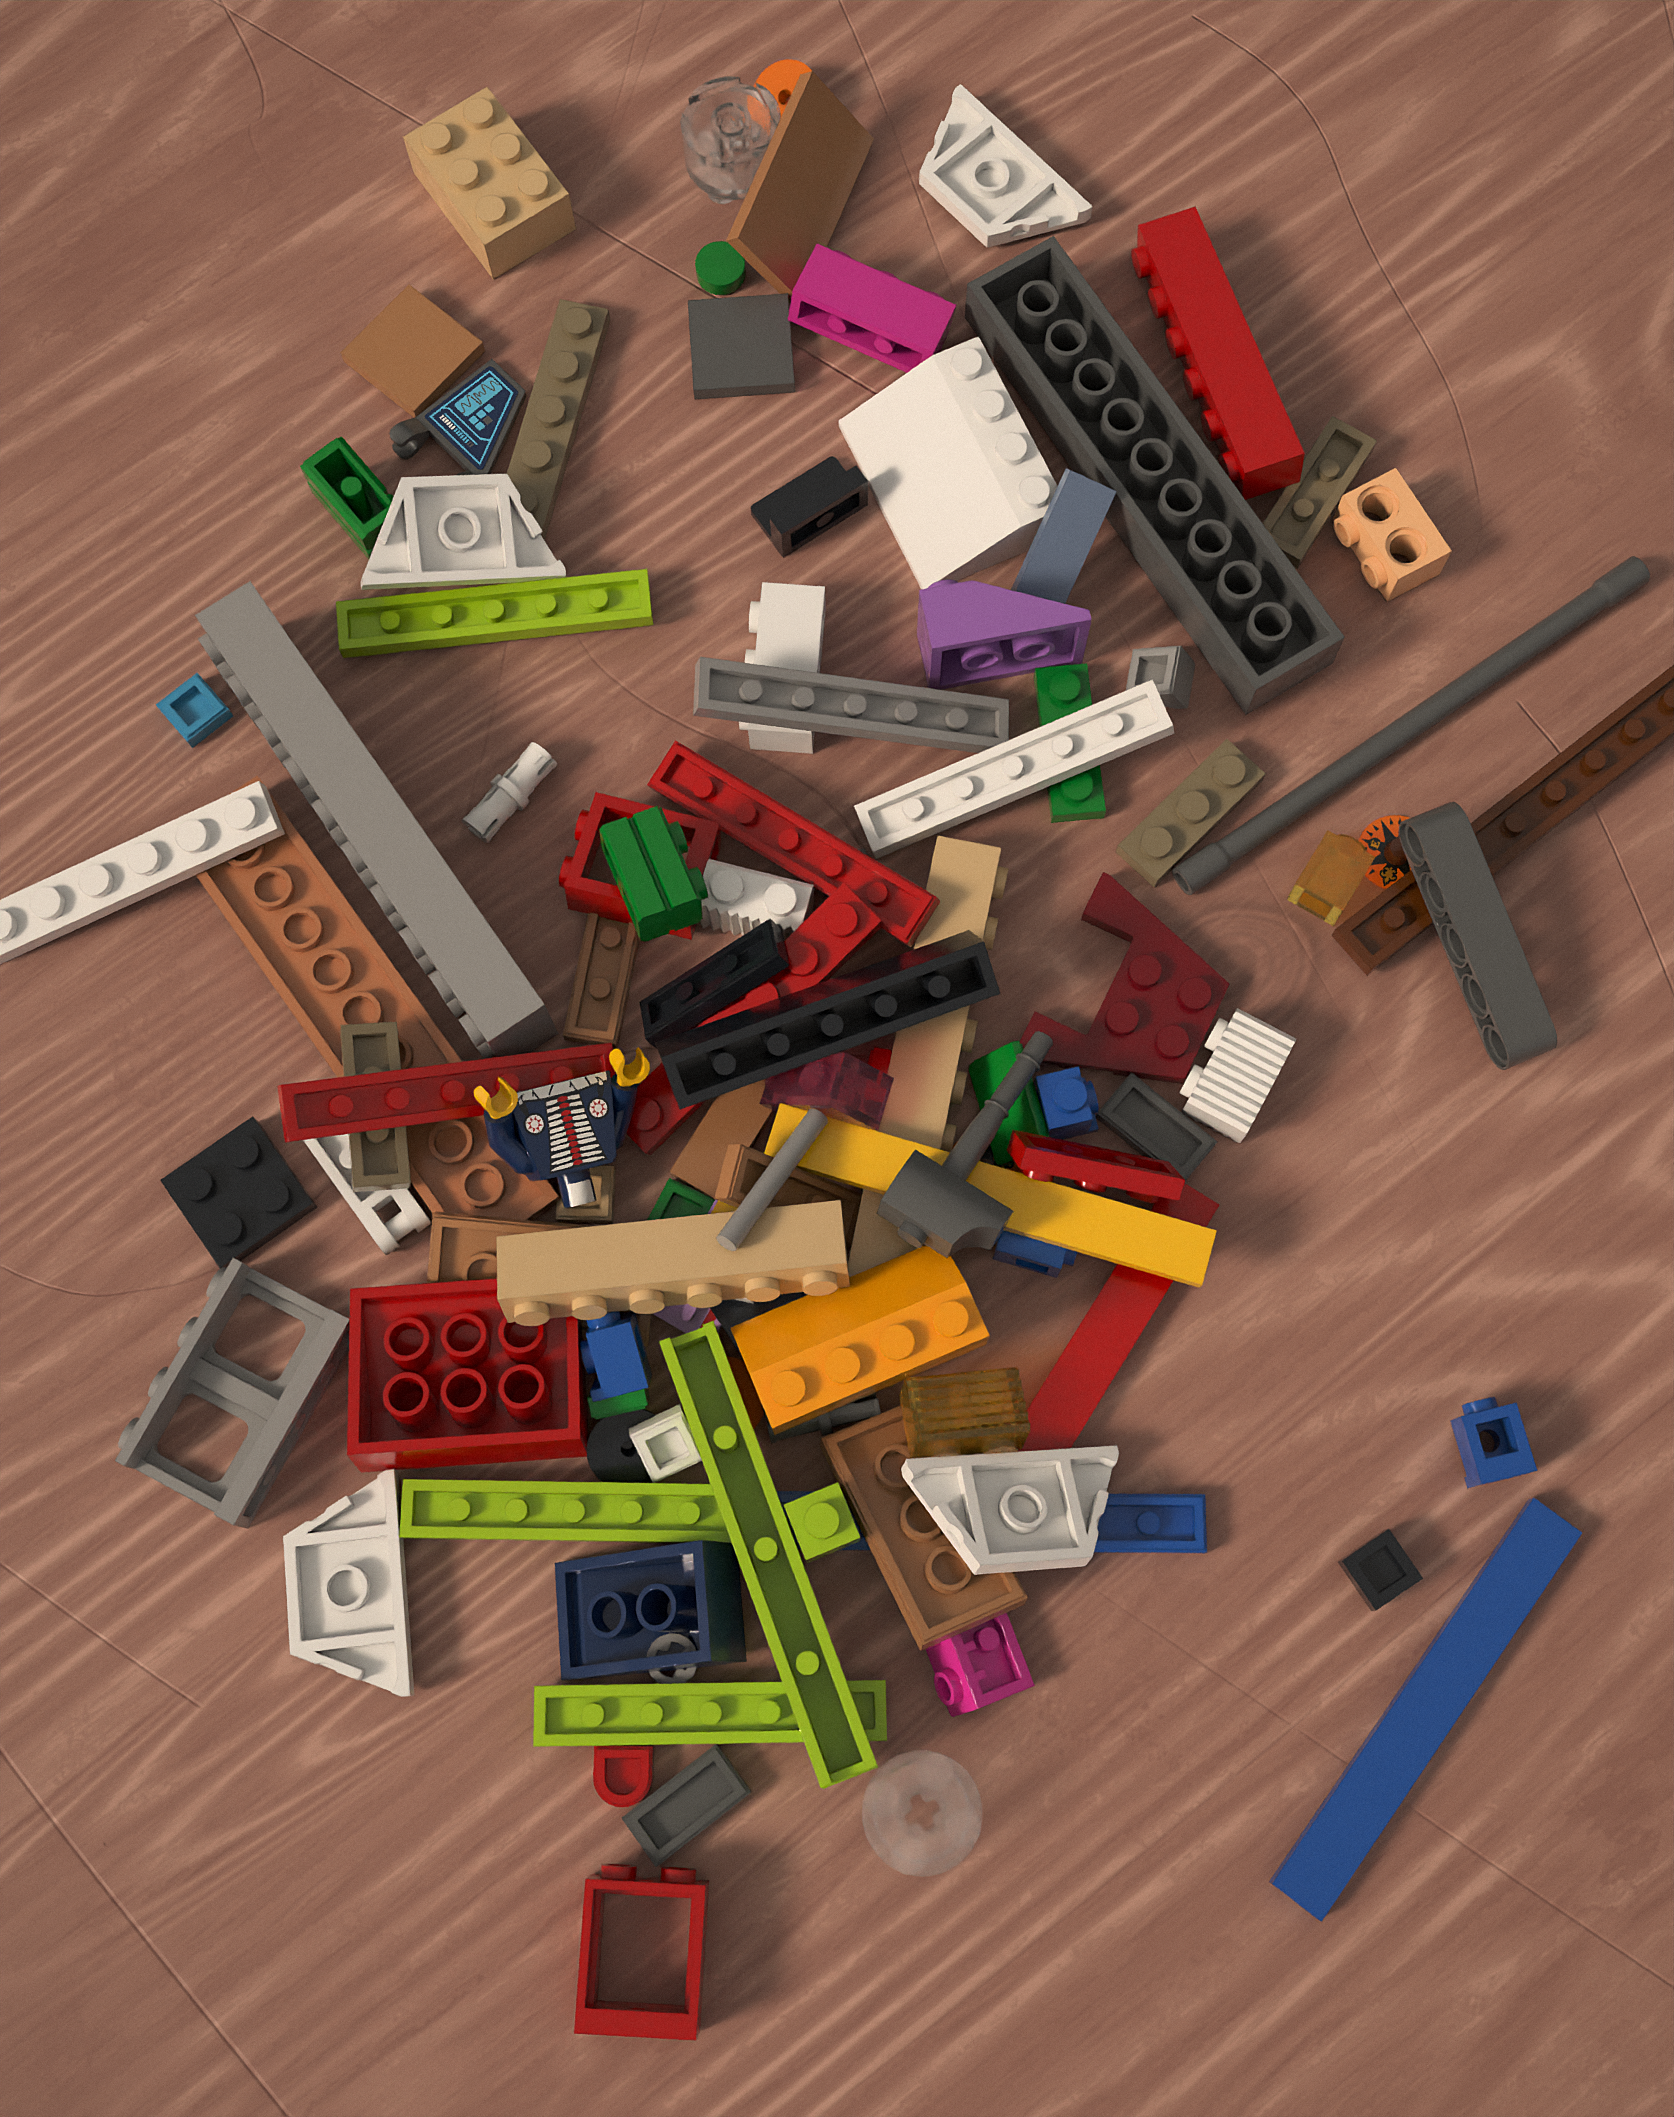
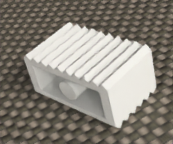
M708 859L703 874L708 898L701 900L703 919L700 920V924L703 928L710 925L713 931L721 928L723 933L731 930L734 936L739 933L744 935L771 918L782 929L785 941L813 913L815 904L814 885Z
M1238 1008L1230 1022L1219 1017L1204 1047L1214 1051L1205 1069L1194 1064L1179 1092L1189 1098L1182 1113L1197 1122H1201L1204 1126L1212 1128L1215 1132L1231 1138L1234 1142L1241 1143L1295 1044L1296 1038Z

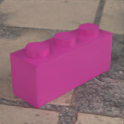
M816 244L792 291L788 321L908 373L930 356L941 351L949 334L957 305L944 300L943 297L935 292L924 291L903 282L887 271H878L860 263L842 251L831 250Z

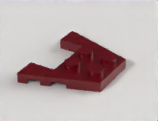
M1103 872L1085 907L1081 920L1131 943L1088 1034H1082L1034 1011L1020 1040V1044L1022 1043L1024 1049L1036 1031L1047 1034L1053 1040V1046L1041 1063L1060 1065V1068L1064 1069L1079 1066V1069L1113 1072V1075L1126 1077L1132 1072L1141 1079L1183 1084L1230 984L1111 875Z

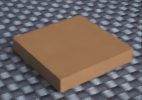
M409 284L340 353L343 361L412 417H416L435 403L485 352V348L480 339Z

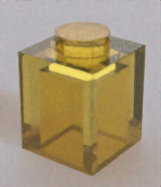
M1327 830L1296 881L1287 900L1334 926L1375 856L1366 852L1364 845L1357 839L1345 834L1336 835Z

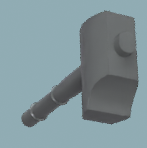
M1036 1031L1022 1052L1016 1055V1061L991 1098L985 1101L984 1108L969 1124L942 1166L916 1149L903 1165L881 1199L877 1214L899 1228L897 1233L904 1241L917 1248H921L925 1244L946 1258L964 1248L981 1247L991 1250L1008 1224L1013 1210L971 1185L966 1180L993 1141L1004 1118L1009 1117V1110L1033 1074L1040 1070L1039 1065L1053 1046V1040L1047 1034Z

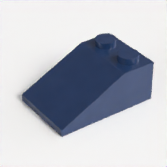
M698 1540L555 1563L561 1681L747 1662L739 1561L732 1543ZM669 1633L681 1634L687 1637L696 1647V1651L683 1652L685 1650L683 1645L672 1642L668 1651L658 1650L656 1656L647 1657L651 1644L660 1636Z

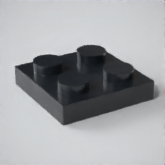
M253 1116L160 1180L219 1268H227L232 1258L242 1261L317 1208V1205L259 1121Z

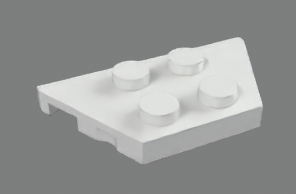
M961 84L955 88L952 95V104L945 120H941L935 135L934 146L927 153L919 174V184L987 248L1085 223L1091 218L1092 205L967 89Z
M507 474L401 477L360 583L361 590L516 583L564 578L566 570L561 560L557 561L542 538L541 534L543 531L532 513L524 509L520 501V494Z
M1116 1445L910 1458L905 1460L901 1467L902 1477L974 1575L1083 1567L1093 1557L1099 1534L1097 1526L1106 1507L1109 1495L1106 1491L1112 1468L1118 1460L1119 1451Z
M390 1469L377 1475L376 1480L351 1496H345L326 1508V1511L314 1520L304 1522L283 1536L290 1655L336 1670V1672L353 1679L365 1681L391 1691L398 1696L406 1697L414 1696L404 1541L403 1538L399 1537L401 1519L399 1471Z

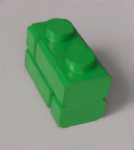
M343 437L335 438L303 461L304 463L300 468L314 496L369 559L390 508L393 495L388 494L386 487Z
M655 806L633 814L632 818L624 817L602 825L599 829L602 851L640 941L647 942L668 934L670 930L677 931L697 924L703 919L701 900L708 898V891L699 868L694 867L688 870L682 854L688 852V846L678 821L668 824L662 807Z

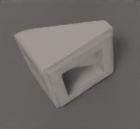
M1181 646L1133 649L1126 690L1153 679L1165 707L1175 709L1187 708L1195 670L1194 660Z

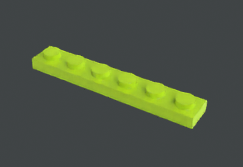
M647 569L336 601L338 645L343 658L654 625Z
M403 1479L399 1535L403 1539L685 1543L708 1540L732 1543L711 1484Z
M886 1680L847 1681L868 1740L887 1741ZM782 1682L534 1686L533 1747L804 1742Z

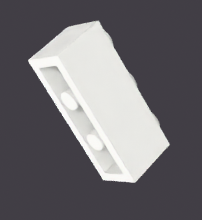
M762 582L760 601H751L749 612V633H757L756 649H746L745 663L820 673L826 612L825 586ZM739 722L740 730H748L750 749L813 754L814 731Z

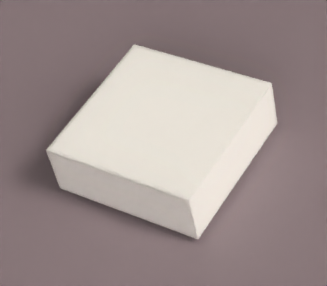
M680 1404L628 1429L630 1437L653 1483L702 1461L688 1420Z

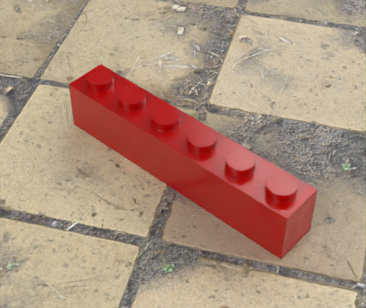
M1196 206L1139 224L1137 247L1131 250L1134 270L1139 279L1146 277L1150 287L1148 297L1151 310L1156 319L1162 317L1167 326L1165 336L1169 352L1174 360L1181 359L1185 369L1183 370V381L1190 400L1198 399L1202 408V428L1206 439L1209 442L1216 441L1221 453L1218 457L1220 466L1245 500L1299 483L1305 456L1304 450Z

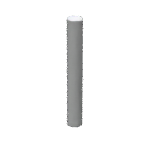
M813 1108L808 1110L716 1237L721 1246L727 1250L736 1251L828 1123L827 1117L822 1112Z

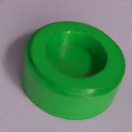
M716 241L709 243L696 256L697 280L700 286L707 292L715 295H727L736 291L743 284L746 276L745 259L728 242Z

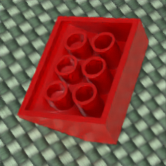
M497 1278L350 1288L347 1456L361 1473L390 1469L406 1470L587 1457L588 1412L585 1365L580 1348V1341H583L581 1319H577L574 1316L550 1318L548 1322L538 1326H523L516 1322L508 1323L497 1300Z

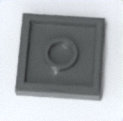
M788 293L688 300L695 400L795 392L790 321H788Z

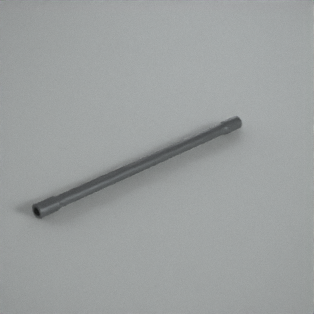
M1635 556L1629 557L1597 579L1589 589L1221 840L1208 844L1173 868L1172 874L1179 887L1187 895L1197 892L1226 872L1241 857L1602 610L1613 607L1647 584L1650 580L1648 568L1639 558Z

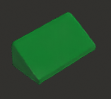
M1019 1040L1010 1042L974 1060L969 1065L968 1071L980 1111L984 1108L985 1101L991 1098L1016 1061V1055L1022 1052L1023 1046ZM1032 1077L1009 1110V1117L1004 1118L990 1144L995 1163L998 1166L1016 1164L1007 1152L1012 1130L1049 1137Z

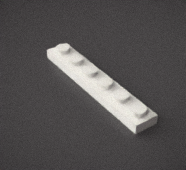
M1152 679L859 803L854 807L872 852L877 859L1174 734V727Z
M257 781L1 899L0 964L284 835L283 827L267 787L260 781Z

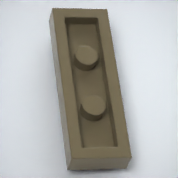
M1334 416L1331 417L1305 457L1300 482L1285 488L1263 522L1267 531L1295 569H1298L1339 505L1342 495L1346 494L1373 452L1377 442L1376 439Z
M1226 739L1118 844L1116 853L1155 888L1173 868L1263 781L1266 773Z
M397 1022L340 1025L343 1077L401 1069ZM406 1126L348 1134L353 1192L410 1188L411 1180Z

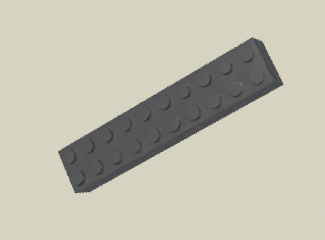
M1054 236L969 282L966 292L965 319L977 336H979L981 342L1071 469L1080 475L1117 491L1105 517L1245 715L1333 664L1344 641V635Z

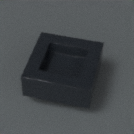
M1390 1529L1383 1530L1338 1561L1371 1611L1378 1610L1423 1579Z

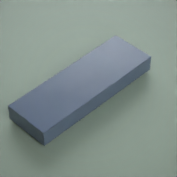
M1066 468L1011 590L1065 604L1117 491Z

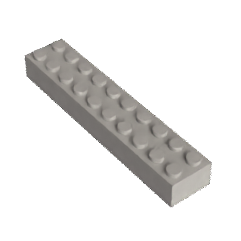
M251 581L196 614V618L206 634L198 638L202 647L228 686L231 687L256 727L259 728L284 768L287 769L310 806L315 810L338 847L342 849L366 888L372 893L392 926L400 934L425 974L429 976L453 1015L457 1018L461 1014L466 1013V1015L458 1020L481 1056L486 1059L493 1056L502 1057L530 1053L559 1034L543 1001Z

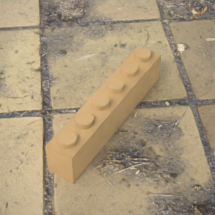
M841 1200L766 1208L736 1251L727 1250L716 1239L735 1211L496 1236L497 1300L508 1323L516 1322L523 1326H538L548 1322L550 1318L574 1316L581 1320H595L604 1317L607 1312L631 1310L638 1314H652L663 1310L665 1306L689 1304L696 1308H709L719 1305L722 1300L747 1298L754 1302H767L778 1298L780 1294L804 1292L812 1296L829 1295L838 1288L850 1287Z

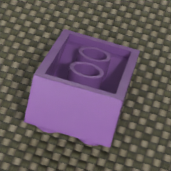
M948 579L935 582L928 588L919 590L917 638L928 688L942 690L1034 673L1035 668L1082 664L1092 620L1090 611L973 580L958 583L955 580Z

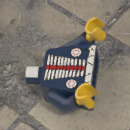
M640 1047L635 1050L636 1056L633 1062L625 1065V1057L618 1048L612 1050L609 1055L610 1064L616 1072L612 1078L609 1071H604L516 1092L503 1077H499L500 1089L492 1098H490L488 1092L481 1085L476 1087L474 1097L485 1109L484 1120L490 1148L516 1173L526 1175L529 1181H542L557 1177L564 1208L596 1201L589 1168L616 1161V1151L624 1144L634 1112L639 1083L648 1076L650 1071L649 1061Z

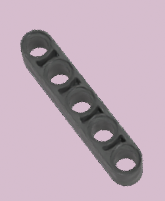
M1449 802L1402 821L1399 824L1398 832L1403 851L1490 1059L1498 1068L1506 1070L1556 1048L1557 1033L1465 811L1457 803Z

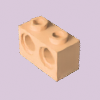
M1396 468L1342 495L1333 517L1334 530L1338 539L1344 546L1352 548L1361 562V570L1365 580L1372 588H1378L1387 602L1440 575L1452 552ZM1364 513H1374L1383 521H1373L1367 518ZM1391 554L1404 555L1409 559L1410 563H1401L1395 560Z

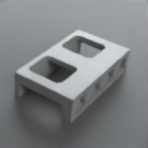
M232 1258L228 1267L220 1268L210 1281L206 1293L209 1300L199 1317H192L182 1329L177 1342L180 1349L170 1367H163L153 1379L148 1390V1396L151 1399L140 1418L135 1417L122 1432L118 1442V1447L121 1448V1451L115 1461L125 1467L136 1469L215 1512V1516L226 1522L248 1529L349 1351V1318L332 1309L329 1310ZM247 1295L263 1300L299 1319L305 1325L306 1330L303 1338L282 1375L277 1380L268 1381L220 1356L215 1349L216 1341L239 1301ZM190 1394H195L244 1420L248 1425L246 1438L223 1478L217 1482H210L162 1456L157 1448L162 1434L180 1403Z

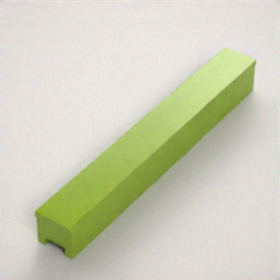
M714 1321L703 1324L702 1328L673 1339L669 1337L659 1341L820 1788L825 1789L878 1768Z

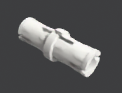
M531 742L528 748L520 755V758L503 776L497 774L490 782L492 788L478 805L462 819L463 824L469 826L468 829L475 836L488 843L517 809L522 811L528 805V796L552 769L557 766V762L540 745Z

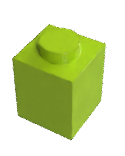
M838 1482L784 1504L807 1563L861 1541Z

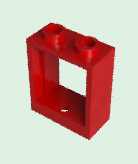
M598 792L595 793L590 810L582 809L576 823L575 840L579 842L574 857L568 855L565 857L559 874V887L565 889L568 909L586 914H598L599 917L629 924V922L633 923L618 886L588 879L601 841L599 829L602 825L624 817L632 818L633 814L655 806ZM662 808L668 824L678 821L683 830L687 846L690 847L685 860L688 870L698 867L703 876L708 859L717 861L721 850L720 822ZM697 924L677 931L670 930L668 934L692 940Z
M601 1864V1874H591L585 1879L574 2034L696 2041L701 2027L709 1880H696V1869L661 1867L660 1877L636 1876V1865ZM605 1894L691 1898L685 2005L598 2000Z

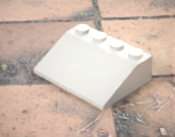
M979 336L930 356L839 420V428L863 475L868 480V485L921 589H926L931 584L941 580L950 579L958 581L1029 550L1057 489V484Z

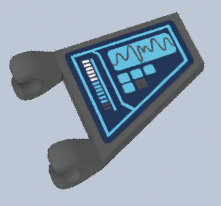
M491 359L418 416L401 421L391 428L389 435L394 442L392 445L393 451L400 458L408 460L431 437L466 470L456 475L491 474L524 403L526 391Z

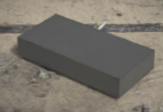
M1132 1072L1103 1105L1099 1113L1096 1114V1119L1142 1156L1169 1161L1183 1176L1185 1181L1218 1142Z
M715 1744L624 1815L622 1820L652 1863L657 1867L752 1791L721 1747Z

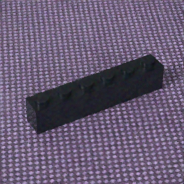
M970 930L657 1041L655 1044L673 1095L681 1110L999 995L1000 990L984 941Z

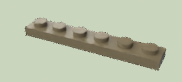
M563 299L559 300L507 471V475L520 494V501L524 509L532 513L542 529L541 536L544 541L610 323L608 309Z

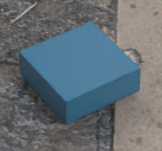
M198 673L156 704L161 713L192 748L233 717L229 708Z

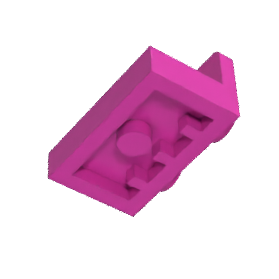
M1007 1613L926 1649L935 1673V1690L940 1700L947 1706L952 1717L977 1710L1035 1686Z

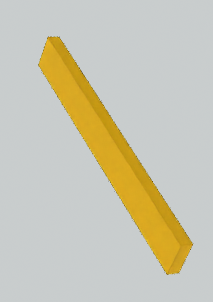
M780 1103L764 1154L775 1157L808 1111ZM827 1117L828 1123L796 1167L814 1175L884 1195L915 1149L941 1166L950 1152ZM981 1161L977 1163L966 1180L971 1185L1013 1210L1004 1229L1005 1231L1198 1288L1203 1285L1217 1230L1053 1182L1038 1181L1022 1173Z

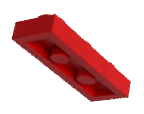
M1012 1130L1007 1152L1021 1169L1020 1172L1023 1175L1043 1182H1052L1054 1176L1073 1179L1074 1184L1093 1192H1105L1108 1186L1126 1190L1127 1195L1144 1202L1156 1203L1159 1197L1179 1201L1185 1183L1183 1176L1169 1161Z

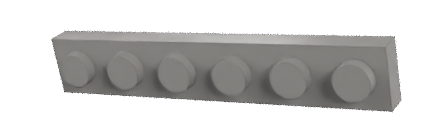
M700 657L695 664L693 716L980 753L1009 740V699Z

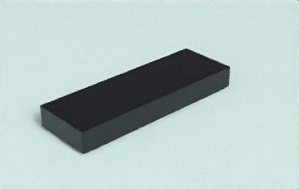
M771 918L641 1000L639 1003L645 1039L657 1049L655 1042L689 1030L790 966L782 929Z

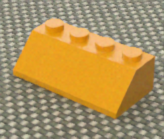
M925 1245L849 1277L850 1287L838 1288L834 1293L824 1296L806 1295L730 1328L774 1435L987 1344L990 1335L967 1283L951 1256L946 1258Z

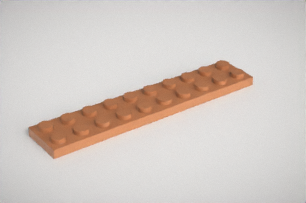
M257 775L256 777H254L253 779H251L235 791H238L257 781H260L262 784L263 782ZM270 794L285 834L196 874V876L337 1078L343 1077L340 1025L397 1022L401 1069L462 1062ZM484 1115L406 1126L410 1180L432 1213L437 1211L535 1220L556 1205L560 1199L547 1179L529 1181L526 1175L516 1173L490 1148Z

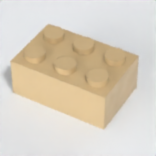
M488 87L403 136L414 174L493 280L576 230L569 193Z

